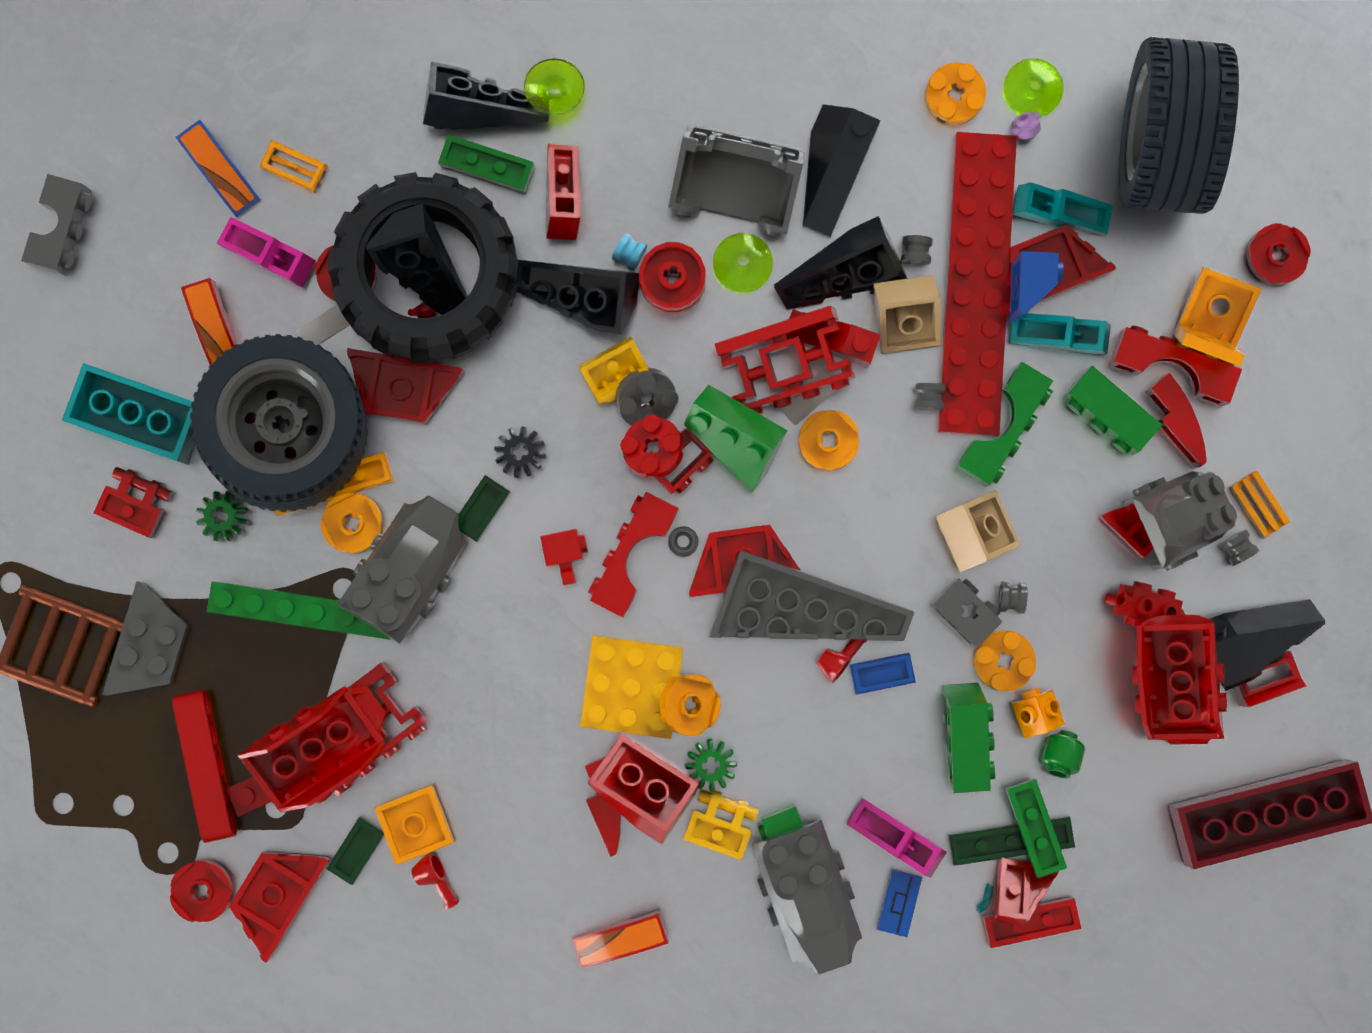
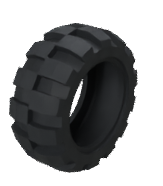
M417 172L394 176L395 181L380 188L377 184L370 187L357 197L359 203L351 212L345 211L334 230L336 239L333 248L329 250L328 274L331 277L332 293L346 321L358 336L360 335L371 344L372 348L391 358L397 356L409 359L411 363L434 364L435 360L452 357L454 360L474 351L473 347L485 338L489 340L504 323L503 318L509 306L513 305L518 286V260L514 238L505 218L498 214L493 207V202L477 188L469 189L459 184L458 178L436 172L433 177H418ZM420 204L424 205L432 221L448 224L462 232L472 242L480 257L478 277L467 298L453 310L431 318H412L401 315L386 307L375 296L370 280L373 259L366 250L367 243L393 213Z

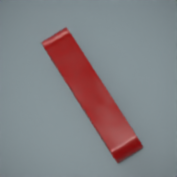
M205 689L176 695L172 700L173 710L202 841L209 843L235 837L237 835L236 820L232 802L226 790L229 787L208 693Z

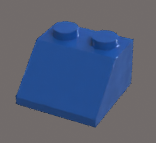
M1021 251L1014 259L1011 270L1010 323H1016L1058 284V281H1062L1064 265L1063 262H1059V253Z

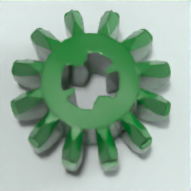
M214 491L212 494L213 501L208 497H204L202 501L207 507L205 509H196L197 513L204 514V518L196 521L199 526L206 525L202 534L209 536L213 533V541L217 542L222 537L228 542L232 541V531L236 535L241 536L243 531L239 524L248 525L249 520L241 518V515L249 512L248 507H239L242 504V500L238 497L233 499V494L229 491H225L223 497L219 491ZM218 513L228 514L227 521L217 518Z
M707 739L708 749L704 750L700 742H697L695 746L700 754L697 755L692 751L687 753V756L696 760V763H686L685 769H696L689 777L695 780L700 776L698 789H702L705 782L709 781V790L714 792V781L718 780L722 788L727 787L726 782L722 778L723 775L729 779H734L735 774L726 770V768L737 767V762L725 760L731 757L734 752L730 749L722 754L721 751L725 745L723 741L718 743L716 750L713 749L712 739ZM708 757H714L715 762H720V767H716L714 773H707L708 769L702 768V763H707Z

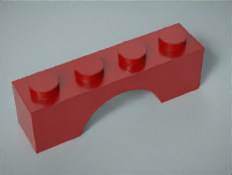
M1132 325L1130 328L1126 327L1120 331L1108 364L1109 366L1137 376L1144 372L1152 363L1170 362L1178 365L1188 374L1193 385L1194 397L1221 407L1230 404L1242 372L1241 368L1235 367L1234 364L1219 358L1213 359L1205 356L1206 353L1188 347L1186 349L1176 345L1177 341L1172 338L1160 336L1158 339L1148 335V330L1139 326Z
M645 492L643 497L637 496L630 509V512L634 513L629 524L624 522L617 534L616 539L620 540L616 551L610 549L603 561L602 566L606 567L602 578L600 579L596 576L590 586L588 593L592 595L591 602L624 618L637 593L627 574L628 556L633 547L643 539L654 536L665 537L679 511L678 507L648 492Z

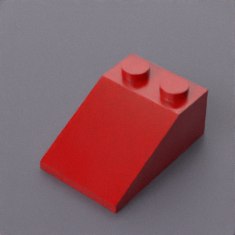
M622 734L587 783L634 827L660 844L664 843L694 798L699 786L697 781Z

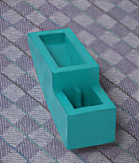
M1029 182L1018 185L1012 215L1052 226L1061 227L1067 224L1076 231L1108 235L1113 205L1065 189L1053 190Z
M1026 313L1016 323H1012L1010 343L1070 352L1107 355L1111 325L1107 321L1076 319L1074 316Z

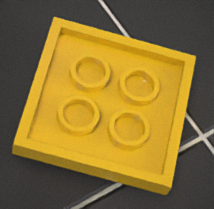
M592 636L580 727L671 739L672 730L660 719V699L668 681L672 677L680 676L683 648Z

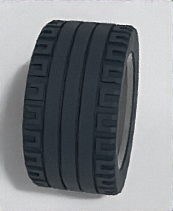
M1149 37L1141 43L1129 82L1120 143L1119 193L1121 201L1127 207L1205 214L1214 208L1226 178L1237 119L1239 67L1237 54L1233 47L1226 43L1173 38L1164 39L1159 37Z
M268 334L265 337L259 338L257 336L254 339L244 340L242 344L233 345V348L224 351L225 354L221 357L218 356L216 361L210 364L207 373L204 372L202 380L198 382L197 392H194L193 395L194 401L191 403L192 413H190L192 423L190 426L193 431L192 438L196 443L195 447L200 454V458L212 475L231 494L251 506H257L263 510L266 508L270 511L279 510L286 512V510H291L294 512L297 509L304 510L309 506H316L321 501H327V498L336 495L335 493L339 489L342 490L346 482L349 483L350 477L357 471V465L361 464L362 455L365 453L364 447L367 445L368 423L366 413L351 375L337 357H333L331 352L324 350L319 344L315 345L313 341H305L301 337L295 338L292 335L281 336V334L270 336ZM275 391L278 393L277 398L266 399L269 392ZM298 398H307L309 401L308 405L305 407L297 406ZM250 413L256 415L255 422L252 424H248L245 421L246 416ZM281 422H285L287 425V431L281 433L278 429L280 428L278 424ZM317 427L318 433L315 436H308L306 434V430ZM265 443L266 448L262 453L255 452L254 446ZM288 448L296 450V457L294 459H287L285 457Z

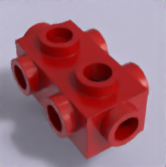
M1134 581L1133 586L1120 584L1117 594L1108 593L1105 597V603L1114 606L1113 614L1124 617L1123 623L1137 627L1143 621L1157 616L1185 615L1182 609L1183 601L1175 599V592L1159 588L1157 593L1151 592L1152 585Z

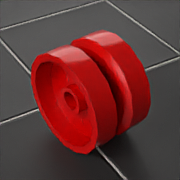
M665 242L655 246L644 256L639 268V283L644 299L653 309L664 314H682L690 311L697 305L705 291L706 269L702 258L692 247L680 242ZM674 275L678 277V279L674 280V283H668L669 276Z

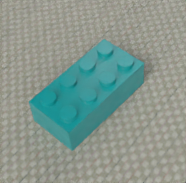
M82 364L62 421L187 464L195 442L192 438L193 431L190 426L192 423L190 413H192L191 403L193 401L88 364Z

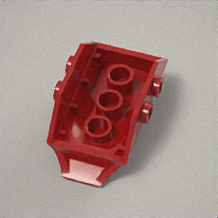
M1194 614L1164 615L1145 620L1137 625V666L1132 667L1133 685L1139 686V695H1135L1136 713H1141L1142 725L1148 740H1166L1170 745L1208 744L1211 739H1224L1222 712H1227L1226 693H1220V683H1224L1225 673L1224 664H1218L1214 622Z
M367 685L358 688H347L344 686L313 707H304L295 714L294 719L290 722L276 725L265 736L255 741L247 750L237 756L280 813L310 807L314 803H322L332 795V791L340 786H347L353 783L386 744L381 736L386 712Z

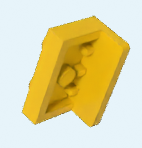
M632 337L578 365L599 404L603 402L609 403L617 399V387L629 373L636 370L639 372L649 371Z

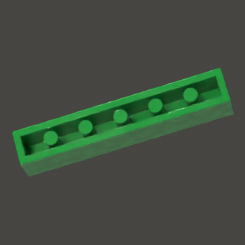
M211 581L207 612L391 640L386 635L337 606L340 601L337 599Z

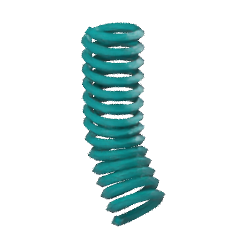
M986 884L983 900L978 906L976 905V911L979 914L991 904L989 901H992L993 891L991 890H994L992 889L994 887L990 886V884Z

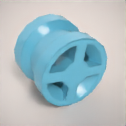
M626 233L618 243L612 255V260L623 262L627 265V269L634 271L645 254L647 244L633 241L632 236Z

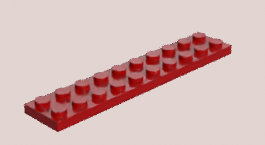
M956 132L940 380V384L946 385V391L942 395L945 407L938 414L937 433L997 437L1000 435L1007 316L1006 304L1008 299L1009 255L1017 145L1016 135Z

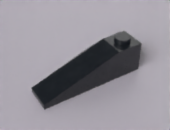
M431 62L424 104L423 125H429L435 129L460 130L548 122L549 100L517 88L507 91L497 86L496 80L487 77L485 82L470 77V71L461 67Z
M822 105L810 135L803 227L829 238L831 237L881 120L854 108Z
M877 216L848 230L775 283L774 288L786 309L823 303L826 298L842 296V299L852 298L854 293L865 291L874 294V283L908 278L880 217Z
M517 259L518 286L516 292L560 312L561 315L583 324L584 327L592 331L623 334L637 304L639 273Z
M1311 599L1223 613L1210 619L1215 624L1218 664H1224L1225 681L1221 683L1224 690L1227 691L1256 679L1262 674L1263 668L1272 661L1275 663L1283 658V653L1293 645H1299L1325 625V619Z

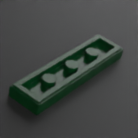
M1070 816L1051 818L1050 820L1061 850L1075 848ZM1018 824L948 834L953 866L1001 859V857L1009 858L1028 855Z

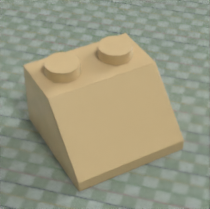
M934 275L873 284L874 307L878 334H881L879 341L882 354L942 345L941 301Z
M996 490L935 516L940 531L950 548L952 558L960 572L1021 546Z

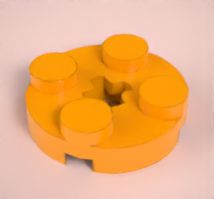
M955 62L939 67L930 76L925 90V101L931 114L951 125H960L971 121L982 109L986 98L985 82L975 67L969 63ZM954 86L963 91L959 101H956L954 97L948 96V93Z
M818 411L809 416L800 429L798 438L800 452L807 463L817 469L824 471L841 469L851 462L858 451V429L854 421L841 411ZM823 433L826 435L834 433L836 435L834 442L837 445L834 448L822 446L823 438L821 435Z
M348 492L334 497L326 505L323 518H321V531L325 540L330 546L345 553L356 554L370 549L375 537L379 533H383V517L378 505L362 494ZM352 515L353 518H359L360 523L357 524L358 529L356 531H353L351 528H345L344 524L348 522L347 516Z
M995 631L977 647L973 665L976 675L984 685L997 691L1009 692L1023 687L1036 671V656L1032 645L1025 637L1013 631ZM1002 652L1006 656H1012L1013 660L1010 662L1011 667L1009 669H1006L1004 666H997L996 662L1000 660L999 654Z
M683 674L678 677H672L661 695V721L672 731L685 736H697L702 734L700 732L705 731L708 727L711 728L717 721L721 708V700L719 694L715 692L712 686L713 683L706 677L695 674ZM692 696V702L696 703L695 709H690L689 713H687L685 701Z

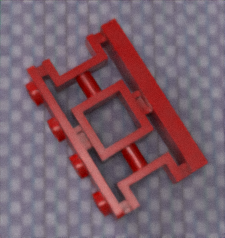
M827 306L715 343L717 354L722 359V367L729 368L738 365L746 392L731 397L753 411L762 414V408L773 405L774 409L791 405V399L801 395L803 400L821 395L820 389L831 386L832 391L849 386V380L856 378L851 368V361L846 359L835 363L827 335L841 331L840 325L837 322L839 319L836 309L832 306ZM826 323L828 327L816 330L821 345L819 347L806 351L802 337L797 336L789 339L790 335ZM766 343L770 344V346L758 349L763 364L761 366L749 369L745 356L739 355L732 358V354ZM795 346L803 373L777 382L769 354ZM824 358L828 372L842 371L841 374L803 385V381L814 378L810 362ZM767 377L770 390L775 391L782 388L784 390L782 393L746 404L745 401L757 397L752 381Z
M385 662L378 664L348 688H358L365 685L370 688L382 679L385 683L376 689L375 692L384 702L381 705L386 712L384 718L392 713L401 725L410 718L414 720V723L382 747L364 771L359 774L361 778L376 768L373 762L383 755L385 759H388L401 749L398 743L405 737H408L411 741L426 730L422 724L428 719L425 715H422L417 706L403 714L386 690L398 681L390 673L391 670ZM382 727L381 736L384 739L388 736V733ZM342 785L332 791V793L334 792L338 797L352 785Z

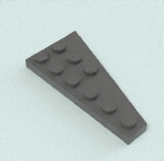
M740 550L709 638L759 637L770 639L904 641L915 612Z

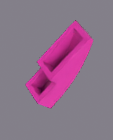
M230 217L217 241L218 245L300 287H303L316 260L305 253Z
M862 799L847 823L848 826L896 858L901 859L930 878L947 853L938 845L865 799Z

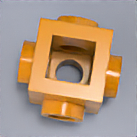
M1039 688L1021 693L1023 699L1012 703L1015 718L1019 723L1024 739L1049 733L1065 725L1060 705L1053 689L1040 692Z

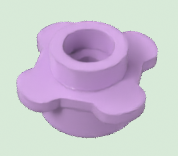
M1025 112L1018 115L1012 122L1014 128L1011 130V133L1018 135L1019 139H1028L1038 134L1041 130L1040 121L1038 120L1041 117L1040 112Z

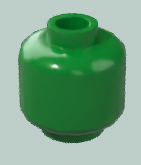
M1061 730L1059 734L1050 735L1047 738L1041 759L1042 764L1047 768V773L1064 779L1079 773L1085 753V746L1081 741L1077 740V734Z

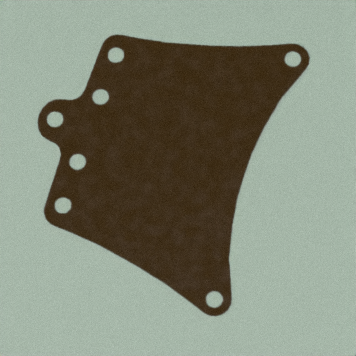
M13 561L0 564V580L4 574L12 572L19 576L21 580L20 587L25 585L111 616L122 622L125 621L132 595L111 593L67 583ZM343 567L287 587L271 590L340 600L333 593L334 583L343 578L348 579L352 583L356 576L353 574L354 570ZM0 586V620L7 637L22 596L19 595L20 588L14 593H6ZM159 598L170 606L176 615H179L190 625L172 684L108 696L102 695L121 634L120 632L117 635L95 693V697H98L94 708L17 680L30 747L34 807L37 816L46 824L55 826L120 828L128 830L136 838L141 861L148 869L158 874H175L181 867L195 860L199 842L202 838L198 828L175 720L173 697L205 689L208 693L228 787H231L253 777L237 755L247 750L255 741L265 736L276 725L285 724L293 720L295 714L304 707H313L327 698L336 665L348 633L207 612L209 598ZM33 601L12 656L14 666L24 670L27 669L50 607ZM64 612L61 613L38 675L55 681L78 617ZM90 622L66 684L67 686L81 691L84 690L107 628ZM60 793H66L73 799V808L67 814H59L53 808V799ZM120 795H127L133 800V811L127 816H120L113 810V802ZM263 805L238 817L233 807L237 830L291 829L299 824L305 808L286 811L282 817L272 818L266 812V805ZM167 842L173 843L178 849L177 859L169 864L160 861L157 854L160 845Z

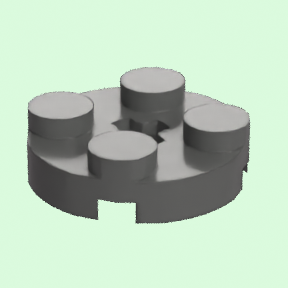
M648 368L649 371L642 372L636 370L625 376L619 383L616 390V406L620 415L628 424L633 425L651 414L667 419L673 412L679 397L674 384L661 370L655 368ZM650 393H653L652 399L648 403L642 404L641 395L648 396Z

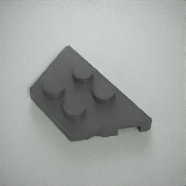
M136 581L102 695L108 696L168 685L173 682L190 625L179 615H176L170 606L162 599H159L143 582Z

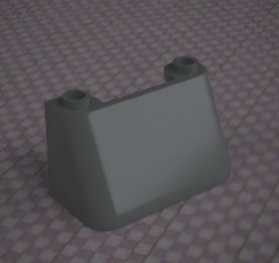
M689 126L682 137L668 208L675 209V213L684 216H692L693 212H698L700 208L758 221V225L763 228V232L771 236H780L781 233L787 235L805 152L796 148L718 130Z

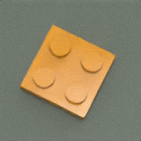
M434 785L374 807L396 865L455 842Z

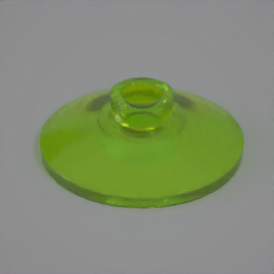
M557 58L546 59L535 64L527 73L524 82V91L528 102L539 112L548 115H562L572 111L581 102L585 90L583 76L577 67L566 60ZM551 89H558L560 93L551 94L549 91Z
M1037 58L1025 59L1016 63L1008 71L1003 84V93L1008 106L1019 115L1025 112H1040L1041 117L1050 114L1059 105L1064 90L1063 80L1059 71L1049 62ZM1030 82H1039L1040 89H1032L1030 86Z
M736 233L728 236L718 245L713 256V270L716 278L725 288L737 293H749L762 287L769 279L773 268V257L768 245L761 238L749 233ZM740 256H746L749 259V263L746 266L738 264L737 259Z

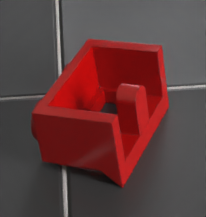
M687 427L680 432L684 442L682 450L693 441L702 452L671 482L664 476L659 478L653 476L670 494H673L675 491L679 494L692 483L689 477L697 469L703 472L714 461L711 457L713 453Z
M1285 651L1283 658L1276 663L1272 661L1262 669L1265 670L1282 663L1286 678L1253 690H1249L1247 683L1233 688L1239 706L1252 707L1307 686L1300 676L1291 651Z

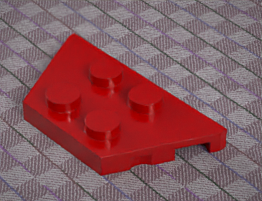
M1067 224L1012 246L1009 255L1007 315L1010 314L1012 262L1021 251L1059 253V262H1063L1062 281H1058V284L1040 301L1115 271L1116 267L1111 261L1107 262L1100 256L1090 243L1079 238L1078 233Z
M347 348V355L352 365L353 376L364 405L365 413L426 424L463 375L464 371L460 367L437 363H411L409 359L397 356L391 358L385 354Z
M771 525L711 532L708 535L693 579L689 597L725 593L740 550L800 570V568L782 544Z
M262 852L229 907L236 919L241 921L245 934L249 939H252L261 954L260 958L263 962L267 963L272 957L331 860L330 858Z

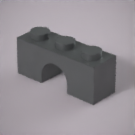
M47 174L39 203L50 210L56 211L58 224L49 234L29 233L21 259L22 262L32 267L66 276L67 269H70L74 263L75 254L73 249L76 240H79L83 233L82 220L84 213L89 210L92 203L91 190L79 182Z

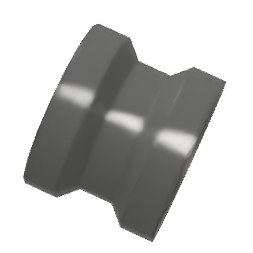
M922 235L903 236L902 244L905 246V251L901 255V262L911 265L931 264L929 248L932 246L933 239Z
M938 383L916 384L915 391L918 393V399L915 401L914 409L925 411L944 410L945 403L942 401V395L946 391V385Z
M1247 530L1233 535L1220 544L1221 549L1228 552L1230 556L1229 562L1232 566L1249 559L1259 552L1258 547L1251 544L1249 540L1250 534Z
M1002 581L998 595V610L1000 612L1015 610L1017 613L1024 614L1028 599L1027 584L1019 583L1016 586Z

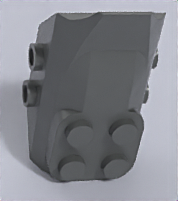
M1191 471L1167 482L1162 477L1133 490L1134 497L1123 501L1124 506L1135 504L1159 559V562L1151 565L1152 570L1165 568L1168 571L1183 565V562L1198 557L1197 550L1222 538L1228 530L1235 526L1237 513L1224 491V483L1219 476L1212 472Z
M429 495L413 504L404 503L383 535L379 533L370 546V549L373 551L368 559L362 558L353 571L356 577L337 606L400 644L422 617L428 618L436 605L433 599L438 591L444 593L452 580V577L449 575L467 542L460 534L459 514Z
M822 820L753 843L752 847L763 878L757 879L763 897H770L773 907L767 910L773 927L780 926L792 963L800 962L810 968L816 975L852 963L855 945L857 941L862 939L850 900L855 899L850 882H843L840 871L844 870L845 867L839 851L835 853L832 851Z

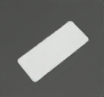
M335 305L299 328L296 332L303 340H310L315 345H318L347 327L349 323L342 315L338 305Z
M821 371L807 384L828 378L829 376L825 371ZM831 386L820 389L821 395L803 400L802 395L792 398L791 405L780 409L794 425H797L836 390L832 391Z

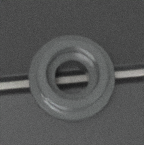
M677 527L669 535V548L677 556H689L698 547V536L689 527ZM679 537H688L689 545L687 547H680L677 543Z

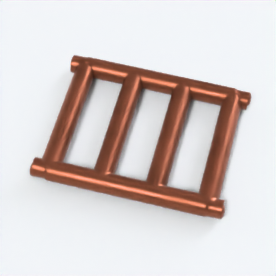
M22 585L19 590V595L22 597L0 652V674L94 708L98 697H95V693L119 632L121 633L124 622L35 588ZM34 601L48 606L50 609L27 669L24 670L10 665ZM64 612L78 617L54 681L40 676L38 673L60 615ZM91 622L107 629L84 690L81 691L66 684Z

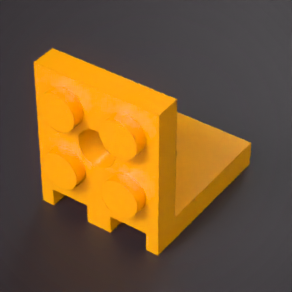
M1202 266L1174 330V336L1182 345L1241 366L1245 354L1237 347V344L1262 289ZM1217 298H1224L1228 302V308L1222 314H1214L1211 310V304Z

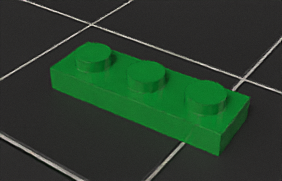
M449 134L438 161L441 166L524 193L535 165L533 161Z
M1031 779L1005 788L1036 877L1040 878L1066 869L1067 865L1037 780Z

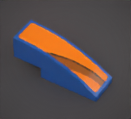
M198 120L175 137L236 217L261 200L201 120Z

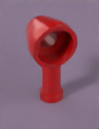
M851 639L842 652L827 649L816 664L823 675L830 682L834 683L845 671L860 647L868 640Z
M433 852L422 857L411 870L415 882L419 886L434 885L444 902L446 910L457 905L459 900L457 897L455 898L445 880V869L439 857Z

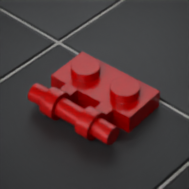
M116 467L113 470L112 478L121 481L118 489L105 486L93 514L148 538H152L164 510L153 505L157 498L168 502L173 491L163 487L161 482L156 480L149 481L139 477L136 471L131 469L126 471ZM132 487L146 492L142 500L129 495Z

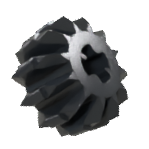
M522 426L520 428L519 436H517L513 428H510L508 431L511 439L508 440L503 435L499 436V440L505 446H495L494 451L504 453V455L498 457L495 461L497 464L508 462L503 468L505 474H508L515 467V478H520L521 469H524L527 477H531L532 471L529 468L531 465L538 470L542 468L535 461L536 458L546 459L545 453L536 451L543 448L545 443L544 441L533 443L538 436L536 431L531 432L526 438V427ZM520 445H525L523 448L528 451V454L522 455L521 460H516L517 456L513 454V450H519Z

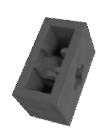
M957 578L930 606L972 648H977L1003 621L998 617L1000 611L990 601L987 600L983 603L976 596L979 590L968 579L962 582ZM963 604L965 606H974L972 613L975 616L973 618L962 616L965 611L961 607Z

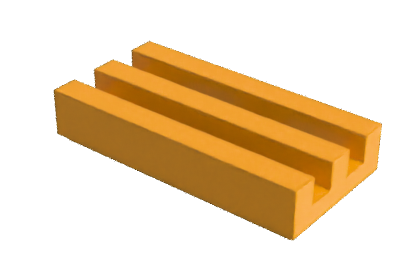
M271 140L259 165L262 170L313 193H316L317 185L323 178L322 174L324 171L326 172L328 167L325 163L274 140ZM276 149L317 169L315 173L274 155V150ZM271 160L312 180L309 183L268 163Z
M1258 471L1252 472L1229 487L1262 539L1290 523L1289 518ZM1253 480L1279 521H1275L1250 481ZM1242 486L1245 487L1270 527L1265 528L1240 488Z

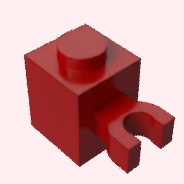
M577 529L540 536L546 566L553 567L559 565L564 586L576 583L572 562L584 560L583 553L588 552L585 535H579Z

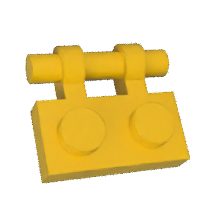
M701 789L697 801L707 804V810L705 813L693 810L683 840L742 860L752 830L741 826L742 820L746 818L755 821L759 810L747 806L748 803L739 800L735 802L721 797L722 793L717 791L710 793ZM717 808L734 814L732 822L714 817Z

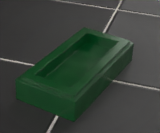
M484 475L459 513V530L478 542L511 492Z
M360 816L326 869L350 885H353L383 839V830Z

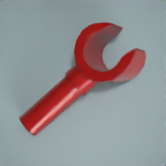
M424 302L408 310L409 316H417L418 318H431L437 315Z

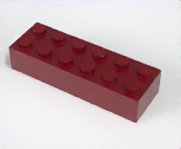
M1347 759L1169 805L1184 865L1192 869L1372 823V810L1359 763Z

